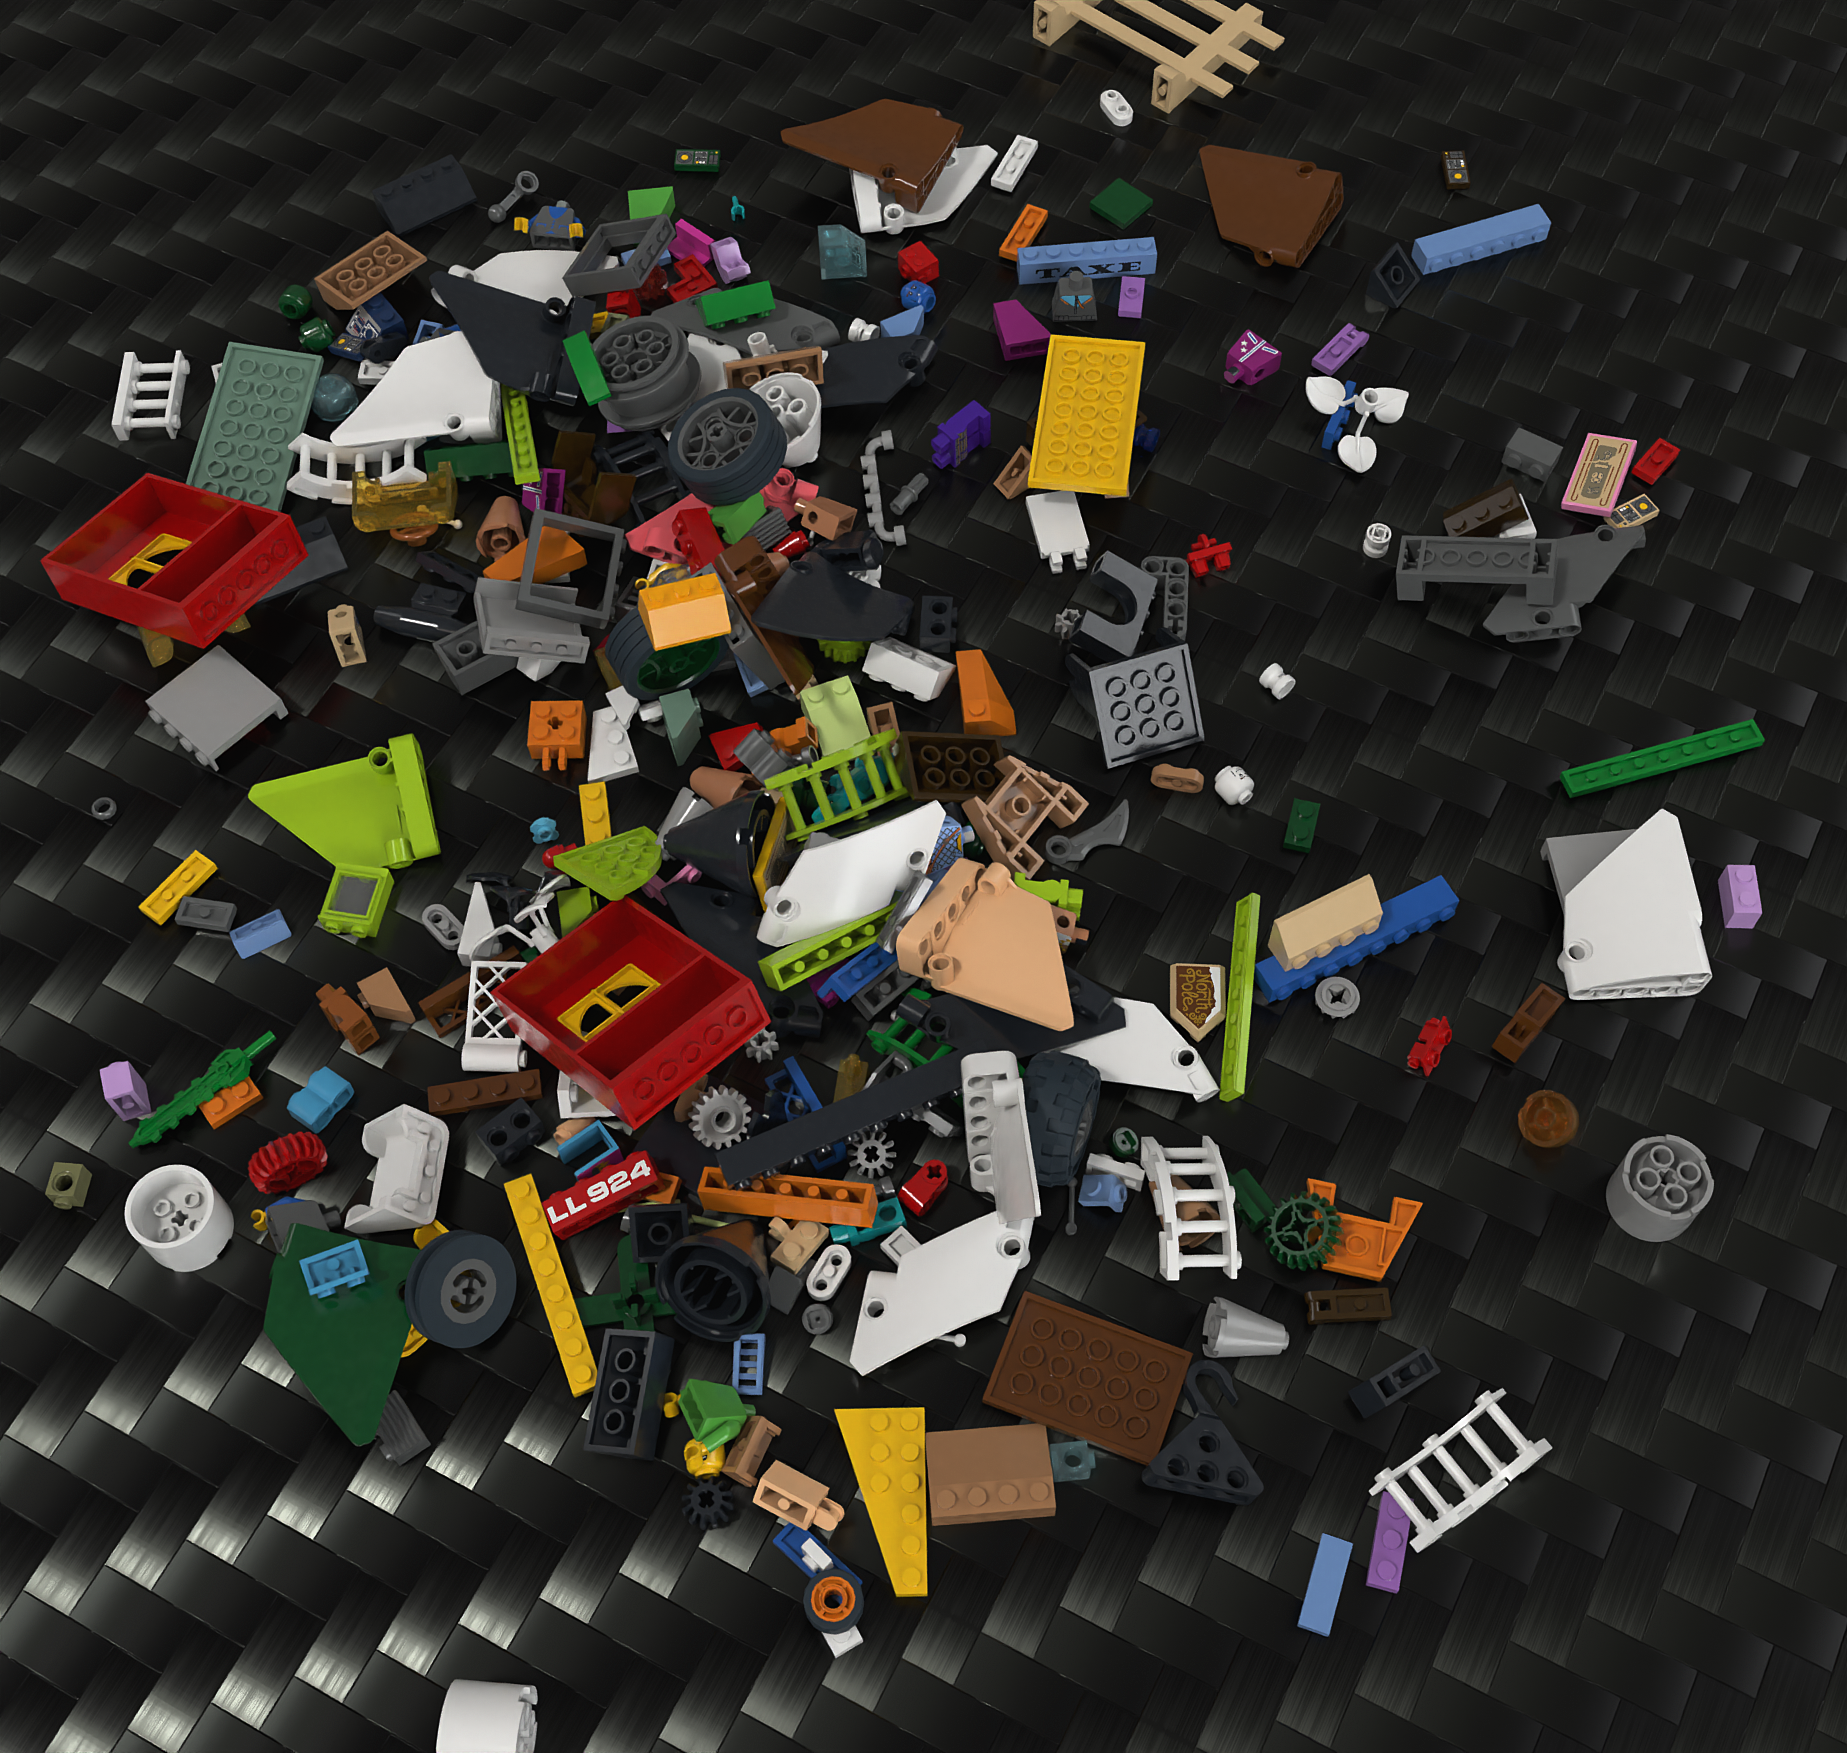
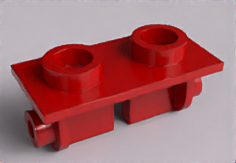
M1443 1016L1441 1022L1436 1018L1426 1021L1418 1037L1419 1041L1426 1042V1044L1415 1042L1407 1057L1409 1060L1408 1065L1414 1069H1417L1418 1066L1423 1067L1426 1076H1429L1433 1067L1438 1065L1440 1053L1444 1046L1449 1044L1452 1037V1030L1445 1016Z

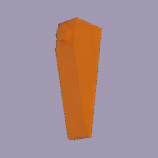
M981 649L956 651L964 734L1016 735L1014 710Z

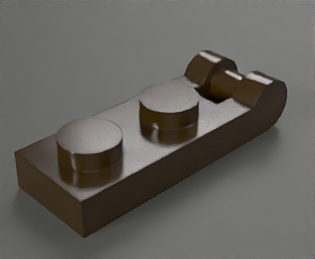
M1388 1288L1309 1291L1304 1294L1305 1304L1309 1306V1313H1307L1309 1325L1332 1322L1390 1320L1392 1317ZM1320 1303H1328L1329 1310L1321 1311Z

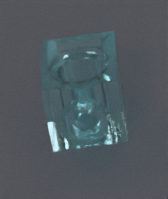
M1087 1440L1050 1444L1049 1453L1053 1482L1089 1479L1091 1469L1095 1468V1457L1093 1449L1088 1450ZM1069 1455H1075L1080 1459L1081 1464L1077 1467H1070L1065 1463L1064 1459Z

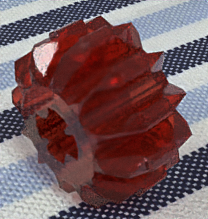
M657 263L642 286L633 289L638 300L645 297L647 302L650 298H654L657 301L658 295L664 296L665 289L668 286L665 270L661 269Z

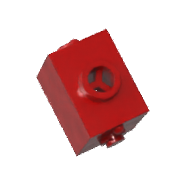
M919 241L898 252V269L901 275L910 282L918 280L925 284L939 277V260Z
M633 289L608 292L606 304L608 313L628 315L630 318L640 316L641 306Z

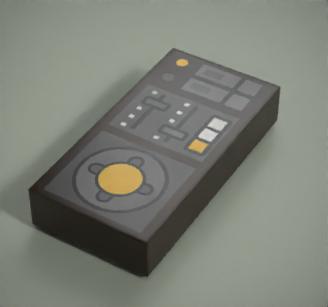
M1442 151L1441 161L1446 188L1469 189L1471 182L1465 152Z

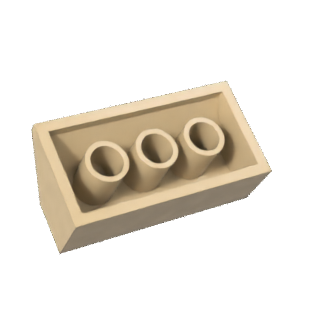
M1370 874L1274 920L1268 947L1285 972L1292 968L1300 969L1310 959L1317 956L1319 958L1324 957L1333 948L1339 945L1346 946L1353 942L1357 936L1363 933L1368 935L1378 929L1383 911Z

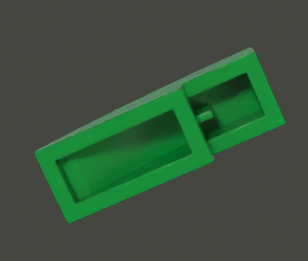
M585 330L563 340L569 360L588 405H594L611 397L612 395L602 367Z

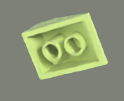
M848 676L800 692L803 713L817 727L818 748L822 757L842 749L846 750L853 747V744L871 736L858 697Z

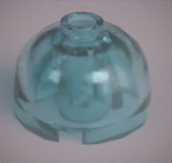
M324 374L319 377L316 384L311 408L322 420H343L346 418L347 413L351 410L353 413L359 403L358 395L349 379L340 374Z

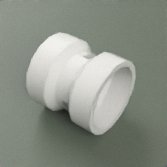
M856 318L850 326L848 338L853 342L876 339L879 337L880 328L874 324L868 325L864 320Z
M1380 523L1372 524L1368 527L1363 544L1365 554L1372 558H1380L1386 554L1391 539L1390 528Z
M1277 663L1269 666L1259 680L1265 688L1272 689V694L1277 699L1285 697L1292 690L1296 682L1292 676L1285 675L1282 667Z

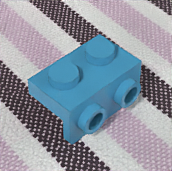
M358 1239L299 1260L309 1294L317 1293L318 1299L336 1293L335 1286L347 1283L349 1288L365 1282L364 1276L370 1274Z

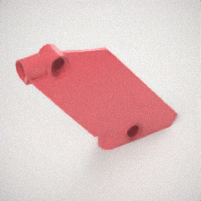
M780 468L770 483L759 492L763 496L765 508L767 506L780 508L786 519L785 521L789 522L799 515V513L794 511L797 500L799 498L807 501L815 499L819 486L800 479L796 480L791 471L786 468ZM691 493L667 510L626 533L624 537L627 539L628 546L632 551L663 562L682 564L684 567L690 568L686 557L678 550L681 549L677 537L673 534L672 522L679 510L706 507L707 511H710L717 505L704 503ZM722 542L725 550L733 545Z

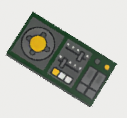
M676 149L675 171L719 172L720 150Z

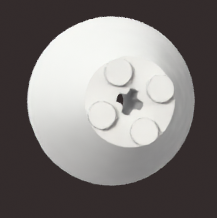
M788 372L775 374L757 382L750 390L759 394L782 424L787 436V451L782 465L785 468L803 465L806 462H813L818 456L817 451L820 446L821 397L815 384L811 380L803 378L801 374Z

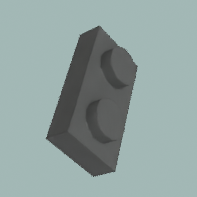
M183 896L174 920L178 925L229 932L237 907L232 903Z

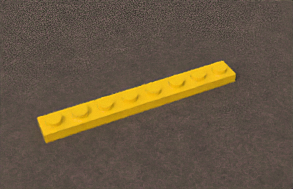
M532 1174L504 1183L573 1396L576 1398L594 1391L598 1372Z

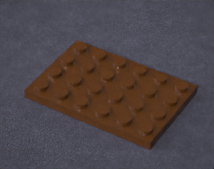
M1024 1290L983 1396L982 1403L1141 1464L1148 1465L1159 1454L1193 1353Z

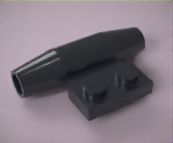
M421 583L411 599L412 607L379 605L374 613V623L402 636L434 643L469 625L455 618L456 616L459 617L467 604L468 595L465 592Z

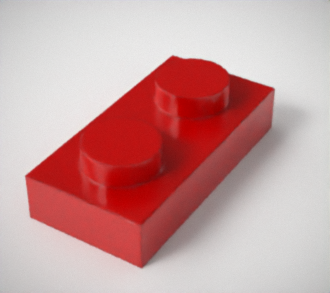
M1659 438L1637 462L1631 473L1653 485L1677 458L1680 449Z

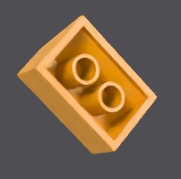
M716 573L639 590L638 610L655 651L731 633L725 596Z

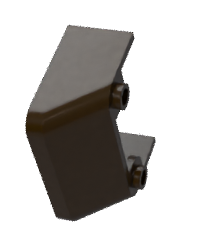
M559 431L550 469L565 470L562 515L610 526L624 517L629 511L637 476L635 474L599 472L598 476V467L590 458L596 435L585 432ZM598 476L597 484L595 485L594 481ZM577 534L579 537L591 538L589 536Z

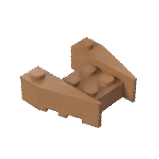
M1009 755L994 764L1005 775V778L985 803L975 796L963 802L961 806L993 862L1001 863L1007 867L1011 874L1010 879L1014 882L1015 872L1026 873L1025 880H1030L1044 862L1026 841L1045 817L1048 816L1061 829L1074 823L1089 803L1070 785L1058 782L1050 778V775L1042 771L1038 772L1026 766V763Z

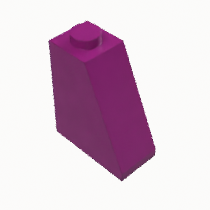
M1017 300L993 303V321L1005 361L1048 354L1051 333Z

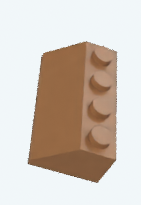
M820 346L804 347L723 362L724 379L727 389L742 388L750 390L757 382L769 376L787 372L801 374L803 378L811 380L815 385L824 383L822 349Z

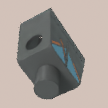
M1073 271L1070 273L1069 278H1060L1058 280L1052 300L1053 322L1097 320L1092 278L1084 277L1079 271Z

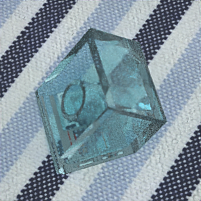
M841 224L818 226L822 279L866 277L865 240Z

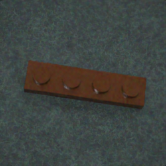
M539 1069L427 1087L429 1113L433 1117L513 1104L521 1097L524 1101L543 1099L541 1072Z

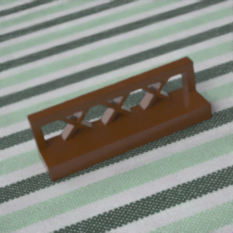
M515 946L488 960L523 962ZM478 968V980L483 986L496 975L490 968ZM494 968L498 973L502 970L499 968ZM510 969L502 976L503 979L507 980L509 978V974L516 971L517 969ZM471 971L418 1002L425 1017L439 1038L467 1023L468 1011L460 1010L462 1002L469 999ZM499 979L493 985L499 986L503 982ZM477 984V991H478V990H480L481 988H480V986ZM483 993L476 999L475 1007L482 1013L493 1001L489 996H484ZM444 1013L453 1015L451 1022L442 1028L435 1021L437 1017Z

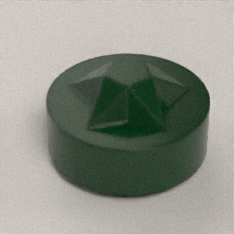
M1119 1128L1109 1137V1147L1118 1157H1129L1138 1149V1138L1128 1128Z

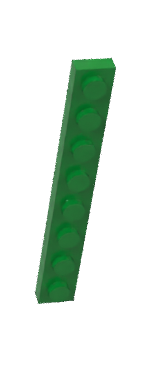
M1751 719L1561 772L1560 779L1569 797L1574 798L1758 747L1763 744L1765 739L1755 721Z

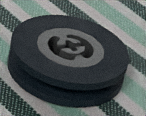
M454 1230L437 1236L420 1251L412 1263L407 1276L405 1306L412 1325L424 1337L448 1347L467 1348L485 1341L503 1324L513 1305L516 1293V1271L513 1260L506 1248L489 1236L469 1230ZM469 1270L472 1278L460 1273ZM450 1300H453V1301H456V1302H459V1303H462V1304H461L460 1306H458V1307H454V1308H453V1306H452Z

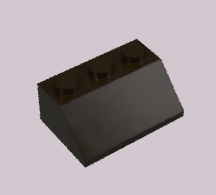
M1512 478L1443 512V522L1449 537L1491 538L1529 519Z

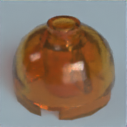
M1540 1090L1529 1095L1523 1109L1520 1108L1518 1114L1519 1128L1522 1135L1535 1145L1543 1148H1558L1569 1143L1576 1135L1579 1127V1113L1575 1105L1563 1094L1551 1090Z

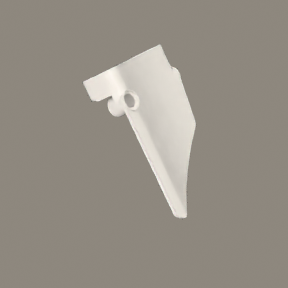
M1009 1051L967 1055L961 1061V1076L971 1185L979 1192L988 1191L994 1195L999 1225L1041 1216L1040 1199L1025 1110L1022 1078H1019L1016 1056Z

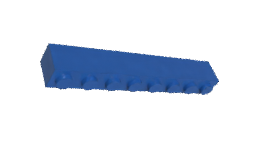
M1442 875L1380 904L1383 915L1378 929L1368 935L1363 933L1357 936L1350 944L1346 946L1339 945L1333 948L1324 957H1314L1300 969L1292 968L1285 972L1276 957L1272 956L1255 964L1254 980L1269 1003L1276 999L1284 1000L1293 991L1301 987L1306 989L1323 976L1326 978L1331 977L1340 968L1346 965L1354 966L1363 957L1371 953L1376 955L1393 942L1399 944L1416 931L1419 933L1424 932L1433 923L1439 920L1446 921L1455 914L1459 899Z

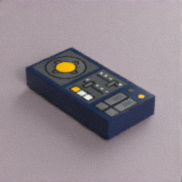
M342 333L328 346L331 354L361 362L364 358L360 354V346L368 339Z

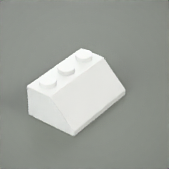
M888 637L871 643L862 671L868 673L869 677L875 681L883 682L884 680L891 683V687L895 690L902 692L907 690L913 693L916 699L927 702L940 695L955 671L956 665Z

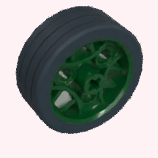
M636 606L616 624L610 633L605 645V655L625 691L630 696L641 700H659L660 696L689 689L706 678L722 661L729 644L725 637L721 635L655 651L639 613L638 606Z

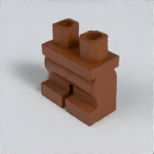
M328 983L316 993L321 1001L319 1005L332 1027L337 1032L341 1030L350 1047L358 1056L380 1038L368 1015L348 996L341 986L335 990Z

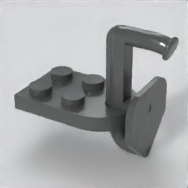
M895 1050L873 1072L863 1090L891 1079L895 1066L903 1070L902 1073L914 1069L911 1061ZM937 1106L927 1111L923 1107L913 1111V1119L919 1122L920 1120L928 1122L930 1124L928 1129L941 1138L944 1136L948 1138L950 1136L960 1137L965 1129L964 1125ZM868 1130L865 1134L867 1139H870V1130ZM883 1130L876 1132L875 1139L879 1138Z

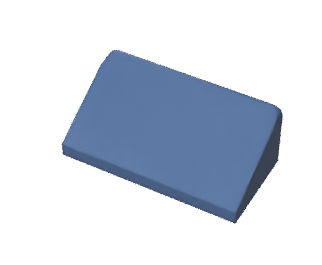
M280 909L229 933L242 959L291 936V932Z

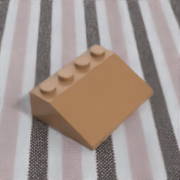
M386 231L314 278L325 302L336 310H353L426 262L427 258L389 231Z
M1026 1424L925 1433L932 1526L1055 1516L1056 1502L1046 1426Z

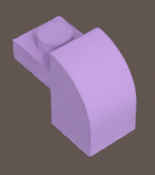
M728 237L710 244L717 269L725 284L742 280L747 277V274L751 273L749 264L741 257L739 246L735 239Z

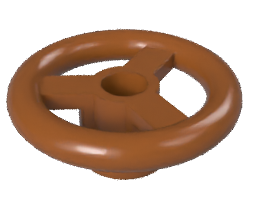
M410 515L394 522L390 527V534L397 540L407 541L409 546H421L427 542V537L437 531L439 523L436 518L429 515ZM416 522H428L431 525H425ZM408 524L405 529L397 532L401 526Z

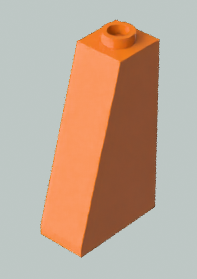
M547 526L542 527L532 583L543 584L587 564L584 548L565 531ZM528 538L483 570L484 577L520 582Z

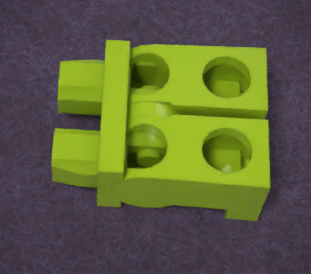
M1015 872L1014 883L1016 886L1048 901L1053 906L1075 913L1077 915L1076 921H1079L1083 896L1082 889L1068 888L1069 880L1061 879L1060 883L1055 880L1044 882L1025 880L1026 873Z

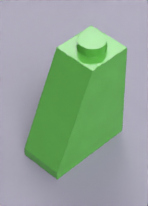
M673 186L628 191L630 220L667 214L670 218L675 208ZM634 243V247L638 246L640 243Z
M760 492L744 501L731 505H717L708 511L721 542L734 545L767 512L763 504V496Z

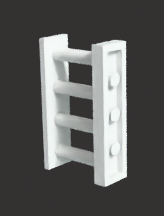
M181 350L176 351L174 363L142 364V362L138 361L134 352H125L111 424L119 441L129 440L130 430H133V428L166 427L170 438L176 439L177 429L181 427L180 411L186 375L190 373L189 362L184 359ZM172 372L171 381L139 382L140 376L143 373ZM169 390L168 399L136 400V396L140 391ZM139 409H166L165 417L133 418V413Z

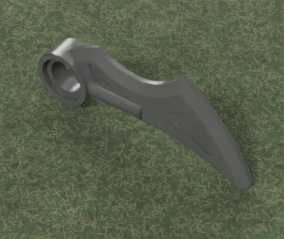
M1124 799L1114 812L1103 821L1070 839L1060 835L1048 839L1045 848L1047 860L1053 864L1061 865L1067 861L1083 860L1086 854L1098 845L1113 844L1120 846L1128 826V801ZM1060 845L1065 848L1066 852L1062 855H1057L1052 852L1051 848Z

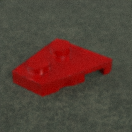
M756 722L709 735L724 770L735 772L744 765L734 754L733 750L753 729L763 731L764 729L760 724Z

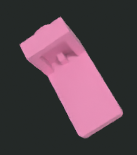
M687 865L669 882L665 883L655 874L641 888L648 897H655L665 906L667 902L660 893V889L673 882L694 884L699 880L702 872Z

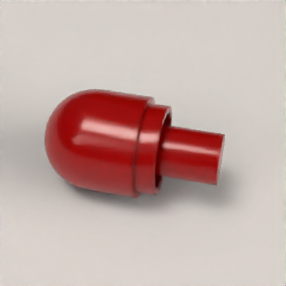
M573 843L566 847L563 844L551 847L543 853L542 862L547 868L556 869L553 856L577 849V846Z

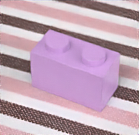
M1727 865L1718 879L1725 928H1753L1762 915L1755 865Z
M128 1061L115 1062L110 1064L109 1067L100 1069L105 1100L123 1121L152 1113L146 1083Z

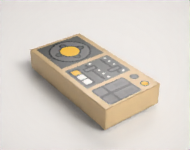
M1642 494L1613 509L1611 517L1604 516L1603 519L1614 528L1638 526L1658 516L1660 510L1645 494Z

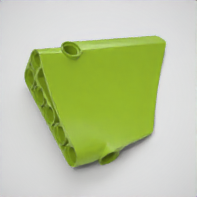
M413 733L389 739L390 749L376 747L369 752L368 757L255 784L248 794V798L255 805L291 831L335 867L336 862L341 861L380 868L399 869L411 865L414 860L441 854L428 791L423 755ZM388 758L385 765L377 766L379 759Z

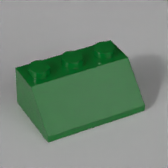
M769 280L701 296L695 300L704 326H711L712 330L725 327V322L734 320V324L748 321L747 316L756 315L757 319L771 315L770 311L776 309Z

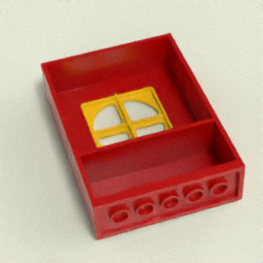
M146 473L42 558L40 562L62 600L204 649L309 555L290 515ZM184 549L165 566L146 561L151 556L165 551ZM142 569L154 573L138 589L128 586V578L134 570Z
M626 895L621 900L610 902L490 992L511 1030L633 1130L640 1127L771 1023L751 979ZM642 985L648 987L622 1008L606 997L610 991L624 986ZM599 1004L612 1014L587 1035H582L581 1022L589 1007Z

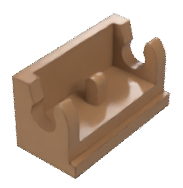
M747 1415L721 1472L746 1487L756 1486L758 1480L754 1476L772 1437H775V1435L779 1436L781 1429L763 1416Z

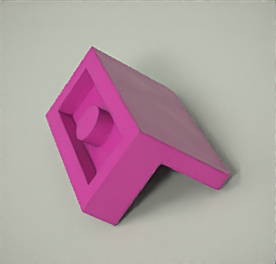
M680 219L675 224L677 238L667 247L669 253L679 260L693 254L705 267L714 259L710 244L715 241L683 219Z

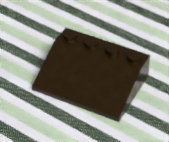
M901 731L892 748L896 771L913 801L933 802L937 800L938 802L963 803L977 796L985 803L1005 778V775L994 766L997 761L1005 758L1000 735Z

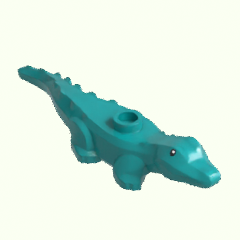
M872 756L882 784L885 787L890 779L881 756ZM857 757L855 768L850 771L860 801H863L875 793L864 763ZM839 773L831 776L829 785L833 786L836 792L830 794L827 798L833 814L837 815L852 809ZM820 807L811 816L814 823L824 820Z

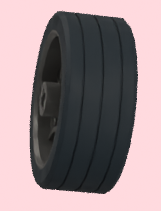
M742 388L723 389L698 400L677 421L668 442V459L673 470L697 499L712 505H731L757 494L778 473L787 451V436L784 428L768 404L759 394Z

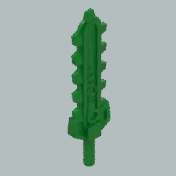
M269 1030L244 1051H241L239 1047L235 1050L226 1049L211 1063L212 1066L208 1068V1074L191 1081L192 1086L185 1092L180 1091L174 1094V1100L168 1105L163 1104L158 1107L157 1113L150 1119L145 1118L141 1120L139 1128L136 1130L129 1145L135 1148L138 1145H145L150 1142L157 1143L162 1138L163 1132L168 1128L174 1130L180 1124L179 1120L186 1114L191 1116L197 1110V1106L203 1101L209 1102L214 1097V1092L221 1087L225 1089L228 1086L232 1087L249 1076L250 1067L253 1065L250 1059L275 1041L276 1037Z

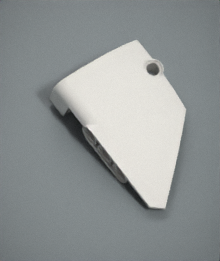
M988 145L966 148L956 147L919 213L907 210L897 204L895 192H883L880 189L878 179L849 169L861 233L886 231L889 234H899L903 231L904 227L944 221L969 195L995 160L998 153Z
M1659 810L1565 896L1563 951L1557 960V964L1564 972L1570 999L1590 1000L1689 996L1699 993L1712 978L1700 929L1702 911L1678 817L1666 810Z

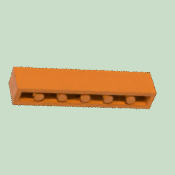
M704 1167L697 1190L704 1210L767 1217L777 1216L786 1219L873 1228L878 1207L874 1184L778 1174L766 1180L761 1176L752 1180V1186L736 1191L735 1188L728 1190L720 1169L715 1167Z

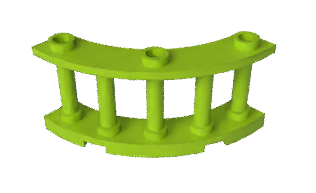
M894 728L872 735L853 744V747L846 750L842 749L824 756L822 759L811 763L813 767L808 768L807 764H803L764 780L767 791L777 788L778 792H782L794 823L795 830L785 835L787 841L794 838L797 839V842L806 840L811 832L851 817L853 820L868 816L867 810L892 799L898 801L910 796L896 771L889 749L891 747L890 742L898 738ZM874 749L880 753L893 787L888 792H885L872 757ZM855 757L863 761L876 798L861 804L848 769L850 765L848 760ZM830 767L838 770L852 809L837 815L833 814L820 779L822 776L820 771ZM804 777L807 781H810L824 820L807 826L791 788L793 787V781Z

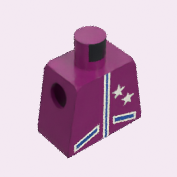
M1248 329L1229 350L1226 360L1227 370L1224 372V377L1229 383H1234L1240 379L1247 385H1253L1279 369L1282 353Z
M538 468L540 481L521 484V490L523 491L522 504L533 512L537 508L562 514L565 470Z

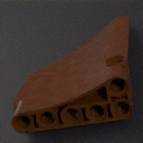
M1208 145L1200 149L1202 167L1220 236L1226 240L1249 247L1255 253L1254 257L1257 263L1264 267L1271 266L1274 260H1277L1278 264L1299 268L1342 207L1344 197L1342 174L1340 172L1318 169L1313 162L1292 160Z

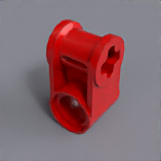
M934 1159L926 1162L914 1177L901 1188L897 1195L898 1200L919 1217L924 1215L948 1186L945 1164ZM932 1174L933 1176H937L938 1174H940V1178L938 1179L937 1177H933L932 1179H930V1175Z

